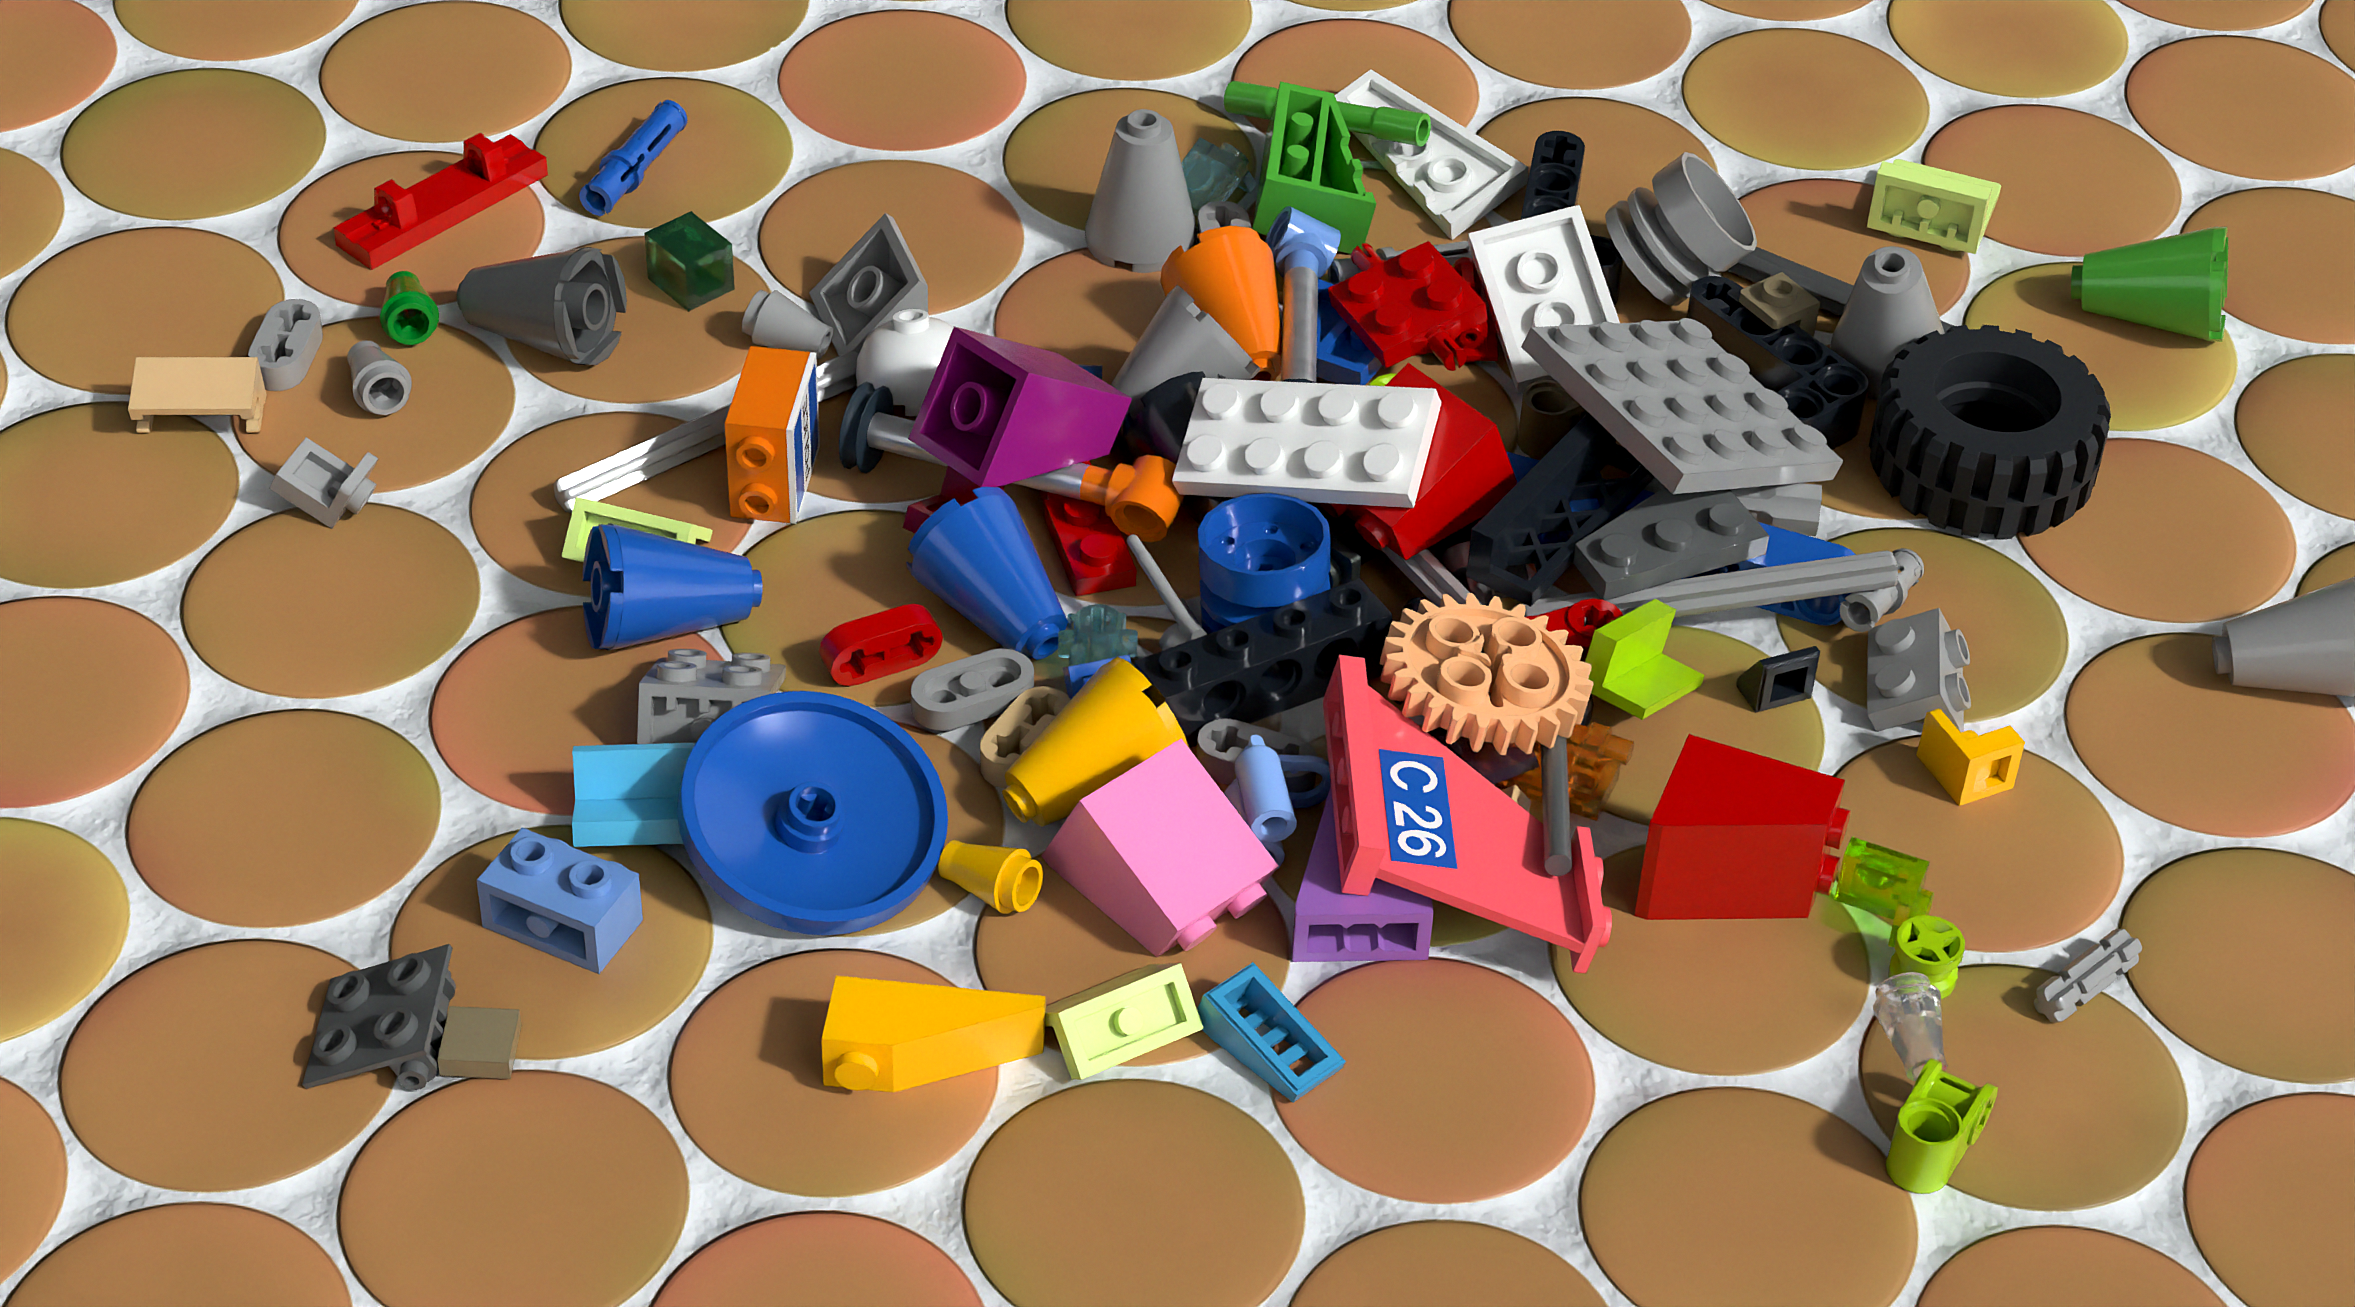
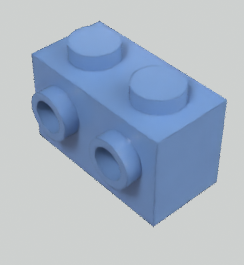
M521 828L476 880L482 926L484 928L597 974L602 972L643 921L639 873L627 869L620 863L606 861L573 848L562 840L548 838L525 828Z

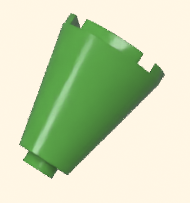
M2211 227L2086 253L2083 265H2073L2071 298L2082 299L2083 311L2206 341L2222 342L2226 315H2221V308L2224 307L2228 288V237H2226L2228 229L2227 227Z

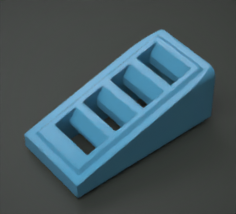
M1254 962L1205 993L1197 1008L1204 1027L1202 1030L1206 1035L1293 1103L1340 1071L1346 1062ZM1245 1008L1251 1015L1244 1019L1238 1011ZM1265 1024L1271 1031L1261 1037L1255 1029ZM1285 1040L1292 1047L1278 1056L1272 1047ZM1305 1056L1314 1065L1297 1076L1289 1066Z

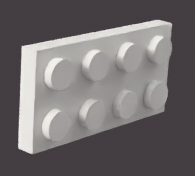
M1202 378L1172 482L1178 493L1183 495L1237 498L1246 494L1276 493L1296 497L1304 502L1414 508L1442 402L1436 389Z

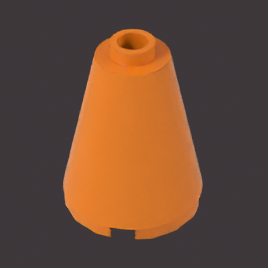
M1225 226L1209 229L1198 234L1200 243L1186 252L1183 251L1181 245L1171 252L1161 269L1160 283L1165 296L1176 285L1180 286L1195 300L1193 303L1201 311L1203 310L1206 314L1208 313L1253 359V362L1260 367L1261 370L1251 380L1275 381L1276 377L1281 373L1282 333L1274 258L1267 241L1265 243L1261 240L1258 232L1251 228Z

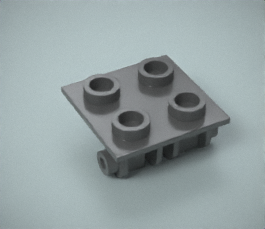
M446 944L419 953H411L399 959L358 971H350L341 976L331 978L302 1085L308 1089L385 1066H389L395 1072L400 1085L410 1090L422 1089L426 1086L427 1082L433 1080L438 1067L436 1063L437 1052L435 1050L441 1046L449 1002L454 997L456 984L451 978V972L448 970L453 949L451 945Z

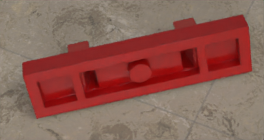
M478 133L463 142L462 160L407 189L402 188L392 179L375 187L374 206L333 227L336 246L370 270H373L548 176L547 159L535 149L528 148L512 134L492 142L484 134Z

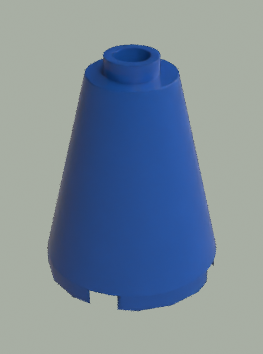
M980 487L972 490L978 499L970 501L963 506H960L955 498L945 503L924 521L911 539L908 550L914 558L912 563L906 562L909 572L919 583L1005 649L1018 651L1029 659L1034 658L1036 660L1044 659L1053 654L1064 641V632L1067 628L1068 620L1014 501L999 487Z
M612 523L598 524V526H593L590 530L585 548L583 581H591L592 602H583V615L587 637L591 647L594 649L610 651L748 619L752 607H759L761 604L763 592L762 576L759 570H752L751 563L745 556Z

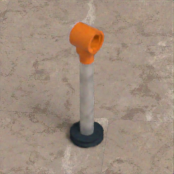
M867 381L858 386L850 398L840 428L839 455L844 468L852 469L858 466L860 472L867 474L876 467L884 451L948 466L908 439L915 421L893 416V396L888 387L881 386L875 390L873 384ZM1152 455L1138 457L1132 466L1120 463L1114 471L1085 463H1078L1013 482L1030 488L1105 506L1106 515L1111 517L1113 523L1120 531L1128 536L1132 534L1137 535L1140 541L1145 542L1161 541L1167 535L1186 496L1179 494L1172 482L1176 464L1170 460Z

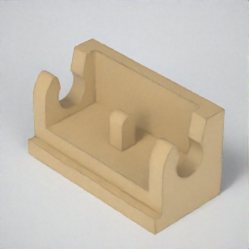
M136 357L128 411L131 420H137V433L151 432L154 415H240L241 419H247V433H259L267 394L258 357Z

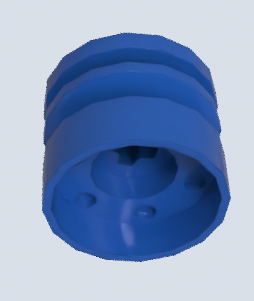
M1276 493L1246 494L1219 504L1205 515L1198 528L1201 623L1203 630L1207 634L1330 589L1329 572L1331 565L1328 521L1316 507L1299 498Z

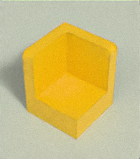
M1938 708L1926 713L1916 756L1957 805L1961 806L2014 787L2025 741L2011 725L1979 736L1972 730L1960 732L1944 712Z

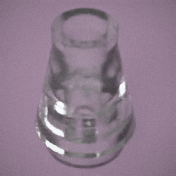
M1902 973L1884 980L1876 988L1875 995L1877 1000L1873 1005V1012L1903 1063L1907 1078L1916 1081L1930 1058L1942 1062V1070L1946 1071L1948 1065L1944 1055L1940 990L1931 985L1929 978L1922 973Z

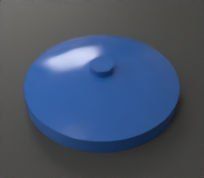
M788 691L768 694L739 704L724 713L702 733L687 759L677 799V819L684 847L693 865L707 884L726 902L751 918L775 928L807 935H839L857 932L885 922L903 911L919 896L931 879L947 836L948 811L944 789L931 760L919 744L898 724L869 706L848 698L822 692Z

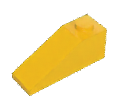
M836 975L822 1034L824 1086L843 1087L855 1091L873 1090L894 1093L1042 1054L1045 1046L1046 996Z

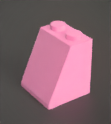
M1182 738L1081 799L1041 855L1055 872L1156 957H1159L1177 944L1184 951L1197 946L1217 929L1214 920L1230 911L1235 919L1249 912L1267 896L1262 886L1279 867Z

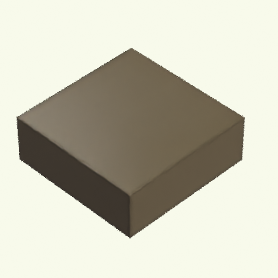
M449 1006L437 1059L440 1076L511 1079L522 1027L520 1009Z

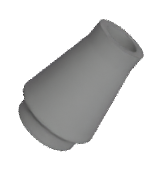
M759 290L751 299L742 321V332L752 336L754 344L778 349L815 352L817 359H821L825 354L833 336V327L816 319L778 290H774L772 293Z
M366 340L353 345L348 352L347 361L351 368L353 396L357 404L362 409L378 415H388L400 410L406 404L412 387L411 376L408 370L383 352L375 342Z

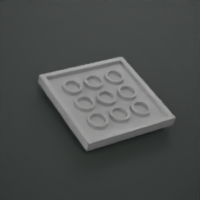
M1683 318L1680 321L1654 322L1642 320L1637 323L1602 322L1591 325L1563 323L1559 326L1531 327L1521 346L1672 494L1829 481L1834 479L1843 463V460L1826 445L1827 440L1821 432L1803 424L1787 409L1788 403L1782 396L1764 388L1749 374L1750 369L1748 365L1740 358L1723 350L1711 338V331L1696 320Z

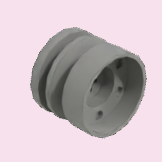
M1684 152L1655 174L1652 179L1654 193L1647 188L1637 187L1628 196V201H1618L1605 214L1609 234L1626 265L1641 284L1656 298L1670 306H1678L1690 297L1692 284L1699 278L1710 276L1708 266L1715 271L1725 272L1753 252L1757 246L1755 230L1736 195L1706 161L1694 153Z

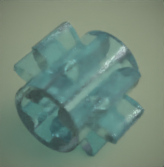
M1103 604L1088 605L1080 609L1076 614H1068L1067 630L1058 632V657L1069 658V666L1130 654V658L1137 656L1138 631L1126 629L1127 614L1124 612L1119 613L1116 609Z

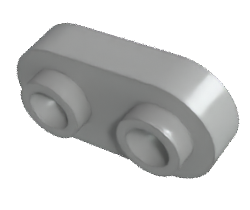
M993 649L926 670L919 674L911 685L912 715L918 723L927 728L947 731L1003 714L1021 693L1027 689L1034 688V666L1027 656L1018 651Z

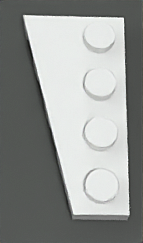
M1371 69L1335 95L1336 100L1340 102L1375 108L1385 106L1429 115L1431 131L1426 144L1421 147L1381 140L1373 135L1352 133L1451 240L1528 183V166Z

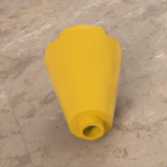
M1116 657L1107 664H1103L1005 772V780L1008 787L1002 790V795L1012 813L1022 823H1026L1031 819L1038 826L1044 827L1064 819L1071 814L1081 799L1182 738L1188 746L1185 735L1166 702L1156 708L1153 702L1142 692L1152 684L1131 663Z

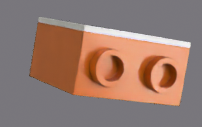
M750 346L725 420L730 517L797 524L820 447L817 360L815 352Z

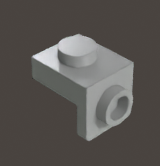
M305 437L277 472L269 489L333 529L347 509L357 515L372 495L377 484L368 478L379 458L367 452L359 464L353 468Z

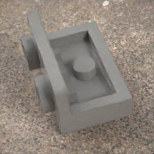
M1940 608L1902 619H1893L1868 631L1867 715L1877 732L1924 719L1927 712L1938 708L1944 712L1960 732H1964V710L1970 709L1971 698L1967 683L1963 677V667L1970 664V654L1963 633L1960 629H1950Z

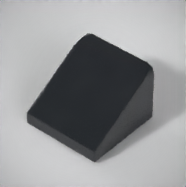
M1812 646L1759 660L1737 678L1736 686L1755 713L1810 699L1812 697L1820 650L1817 646Z

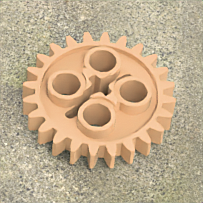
M1473 593L1467 594L1465 604H1458L1451 596L1443 594L1439 607L1423 599L1420 600L1417 612L1405 608L1402 611L1400 622L1392 621L1379 663L1383 665L1380 677L1381 682L1391 684L1388 698L1395 701H1405L1402 711L1404 717L1423 715L1425 719L1422 730L1429 732L1439 727L1447 730L1446 743L1448 744L1454 743L1463 736L1469 738L1472 751L1478 752L1484 742L1493 743L1500 755H1506L1509 743H1515L1524 753L1531 754L1535 740L1548 748L1554 747L1557 735L1569 738L1574 725H1581L1593 688V681L1588 679L1592 667L1591 664L1580 661L1583 652L1581 646L1565 645L1569 633L1567 630L1549 632L1546 629L1549 619L1546 615L1530 620L1524 617L1525 605L1519 604L1511 611L1502 608V602L1496 596L1491 599L1489 606L1480 605Z

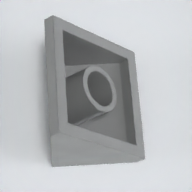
M884 213L809 292L823 323L833 327L831 340L839 356L849 351H856L859 354L867 336L883 323L893 320V315L899 311L920 309L928 312V285L894 218L887 213Z

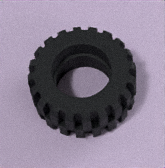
M1967 325L1953 326L1945 334H1940L1936 330L1923 335L1916 343L1911 342L1897 353L1894 360L1887 365L1881 381L1869 441L1871 449L1870 460L1874 471L1880 477V482L1891 497L1899 496V502L1904 509L1914 516L1919 513L1927 516L1931 525L1944 530L1947 526L1961 529V535L1976 538L1979 537L1980 533L1994 534L1995 539H2012L2016 533L2024 532L2028 537L2044 532L2049 528V524L2055 528L2074 516L2076 511L2083 508L2091 497L2110 428V404L2094 374L2088 375L2089 370L2085 363L2075 355L2066 356L2063 354L2062 346L2048 339L2043 343L2033 339L2032 333L2018 329L2015 330V333L2000 331L1999 326L1982 325L1980 329H1968Z

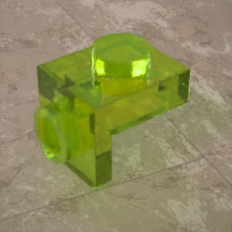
M1851 837L1843 856L1834 900L1893 919L1888 946L1895 948L1897 930L1904 921L1914 916L1929 915L1935 892L1923 888L1930 862Z

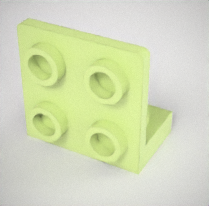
M1901 159L1894 160L1893 164L1882 161L1876 175L1867 227L1884 231L1895 237H1908L1940 245L1942 248L1950 251H1964L1976 254L1999 198L2001 185L1996 182Z

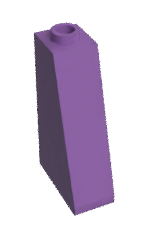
M1330 786L1295 904L1292 962L1428 960L1434 914L1431 898L1378 878L1374 879L1368 896L1341 892Z

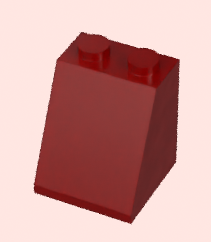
M1407 363L1385 386L1436 389L1442 402L1414 508L1317 502L1334 518H1339L1342 514H1345L1356 522L1355 527L1359 534L1374 548L1382 550L1387 546L1405 560L1486 515L1517 484L1497 425L1410 363Z
M1688 734L1649 823L1634 916L1646 920L1808 918L1817 894L1830 895L1839 869L1841 858L1831 855L1830 850L1831 847L1840 849L1850 818L1851 810L1840 807L1845 780Z

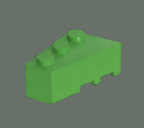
M1280 81L1266 132L1252 229L1260 234L1267 235L1278 214L1285 207L1290 206L1339 230L1341 238L1337 251L1351 254L1356 246H1359L1362 250L1361 244L1366 241L1377 203L1373 193L1366 192L1362 183L1363 167L1360 159H1353L1348 147L1351 136L1334 93Z

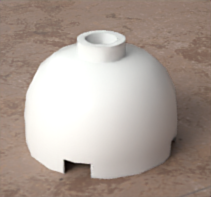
M907 309L895 313L893 320L883 323L867 336L857 358V388L866 381L872 383L875 390L881 386H886L892 393L893 405H905V416H917L954 327L938 318L929 317L928 312L920 309Z

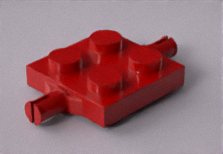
M1429 241L1408 249L1388 260H1382L1368 243L1361 244L1362 250L1359 246H1356L1351 253V261L1362 272L1328 288L1331 306L1385 368L1411 356L1427 354L1429 352L1434 353L1447 370L1455 371V364L1458 368H1461L1467 360V354L1454 340L1462 332L1488 320L1486 304Z

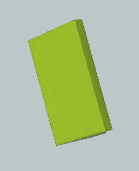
M1653 599L1595 630L1585 660L1592 667L1588 678L1593 681L1591 694L1643 720L1700 687L1705 676L1704 674L1662 653L1677 609L1657 599Z

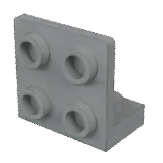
M674 649L668 651V658H659L639 682L637 744L696 743L702 733L727 711L751 699L777 693L786 679V665L770 664L771 657L761 653H737L732 655V661L706 660L707 653L701 650Z

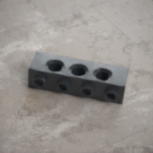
M1359 578L1135 661V668L1152 684L1142 692L1153 702L1156 708L1166 702L1185 735L1188 747L1192 748L1197 746L1198 734L1202 727L1214 720L1232 719L1255 724L1324 698L1339 655L1365 658L1367 681L1381 676L1383 665L1379 663L1385 639L1388 637L1392 623V613Z

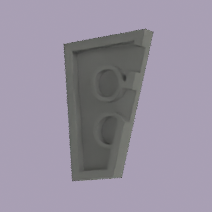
M1664 487L1577 542L1574 549L1573 564L1599 597L1606 601L1765 555L1769 535L1730 489L1672 494Z

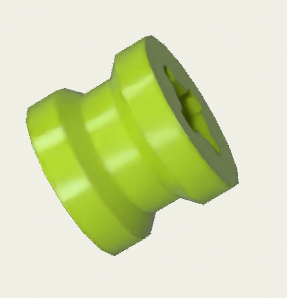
M1914 916L1904 921L1897 930L1895 939L1896 951L1891 957L1888 977L1892 986L1900 994L1915 1001L1934 1002L1948 997L1956 986L1958 978L1957 966L1962 961L1965 950V939L1961 931L1953 923L1936 916Z

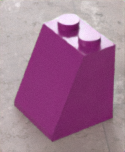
M954 326L908 439L978 486L999 487L1109 455L1132 398L1056 352Z

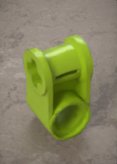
M1930 1058L1920 1072L1911 1094L1901 1107L1885 1164L1887 1173L1893 1182L1907 1191L1919 1194H1930L1941 1190L1947 1184L1968 1147L1977 1141L1994 1106L1998 1087L1989 1083L1982 1087L1976 1086L1943 1071L1942 1062Z

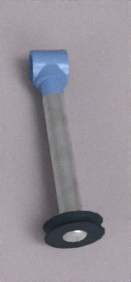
M1290 206L1285 207L1278 214L1265 240V243L1267 241L1273 253L1276 269L1280 276L1284 278L1281 381L1318 383L1316 382L1318 279H1321L1332 264L1340 244L1341 234L1339 230Z

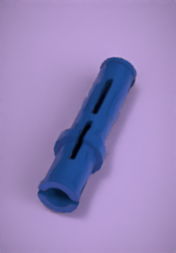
M671 100L659 102L655 106L654 111L619 149L612 150L604 156L599 165V172L588 184L581 188L579 193L580 201L587 211L597 216H603L605 213L608 214L625 193H631L638 188L643 181L644 171L687 125L686 112L678 103Z

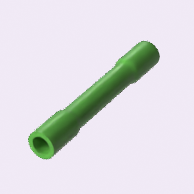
M1231 81L1224 93V108L1228 113L1270 120L1278 89L1252 83ZM1337 101L1348 131L1373 135L1381 140L1420 147L1424 146L1429 138L1431 120L1426 113L1385 106L1375 108Z

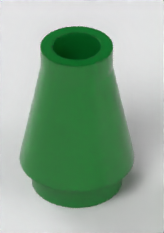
M408 271L396 272L386 282V294L380 314L381 326L390 338L406 345L422 343L437 328L439 323L438 307L421 286L415 274Z

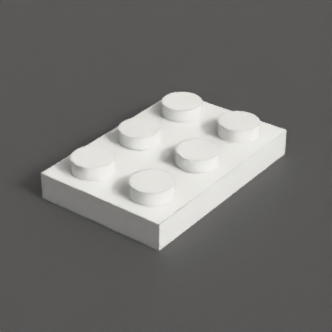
M1580 205L1468 233V245L1517 393L1524 392L1528 385L1536 381H1555L1521 348L1531 327L1559 326L1563 323L1572 325H1591L1602 322L1620 323Z

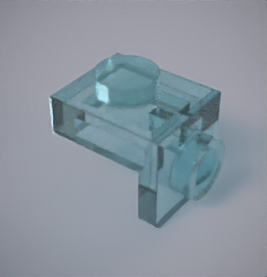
M1200 137L1181 162L1193 214L1198 216L1199 210L1210 202L1227 201L1236 187L1251 193L1257 185L1246 167L1249 164L1247 157L1228 143H1222L1220 147H1217Z

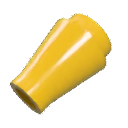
M952 840L944 847L938 863V871L942 878L955 882L1003 914L1010 913L1013 910L1024 912L1029 909L1035 902L1042 886V866L1037 860L1032 859L1026 849L966 844L958 840Z

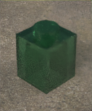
M692 211L644 233L648 279L688 312L735 290L732 243Z

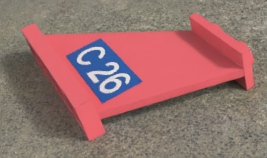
M1339 655L1323 699L1341 892L1368 896L1374 879H1381L1570 950L1573 972L1586 974L1597 948H1604L1607 945L1612 927L1611 910L1609 907L1603 906L1600 891L1603 881V861L1601 857L1594 855L1590 828L1577 826L1571 839V870L1563 876L1549 874L1544 866L1543 823L1428 732H1424L1422 727L1412 719L1404 717L1398 708L1372 689L1367 683L1365 658Z

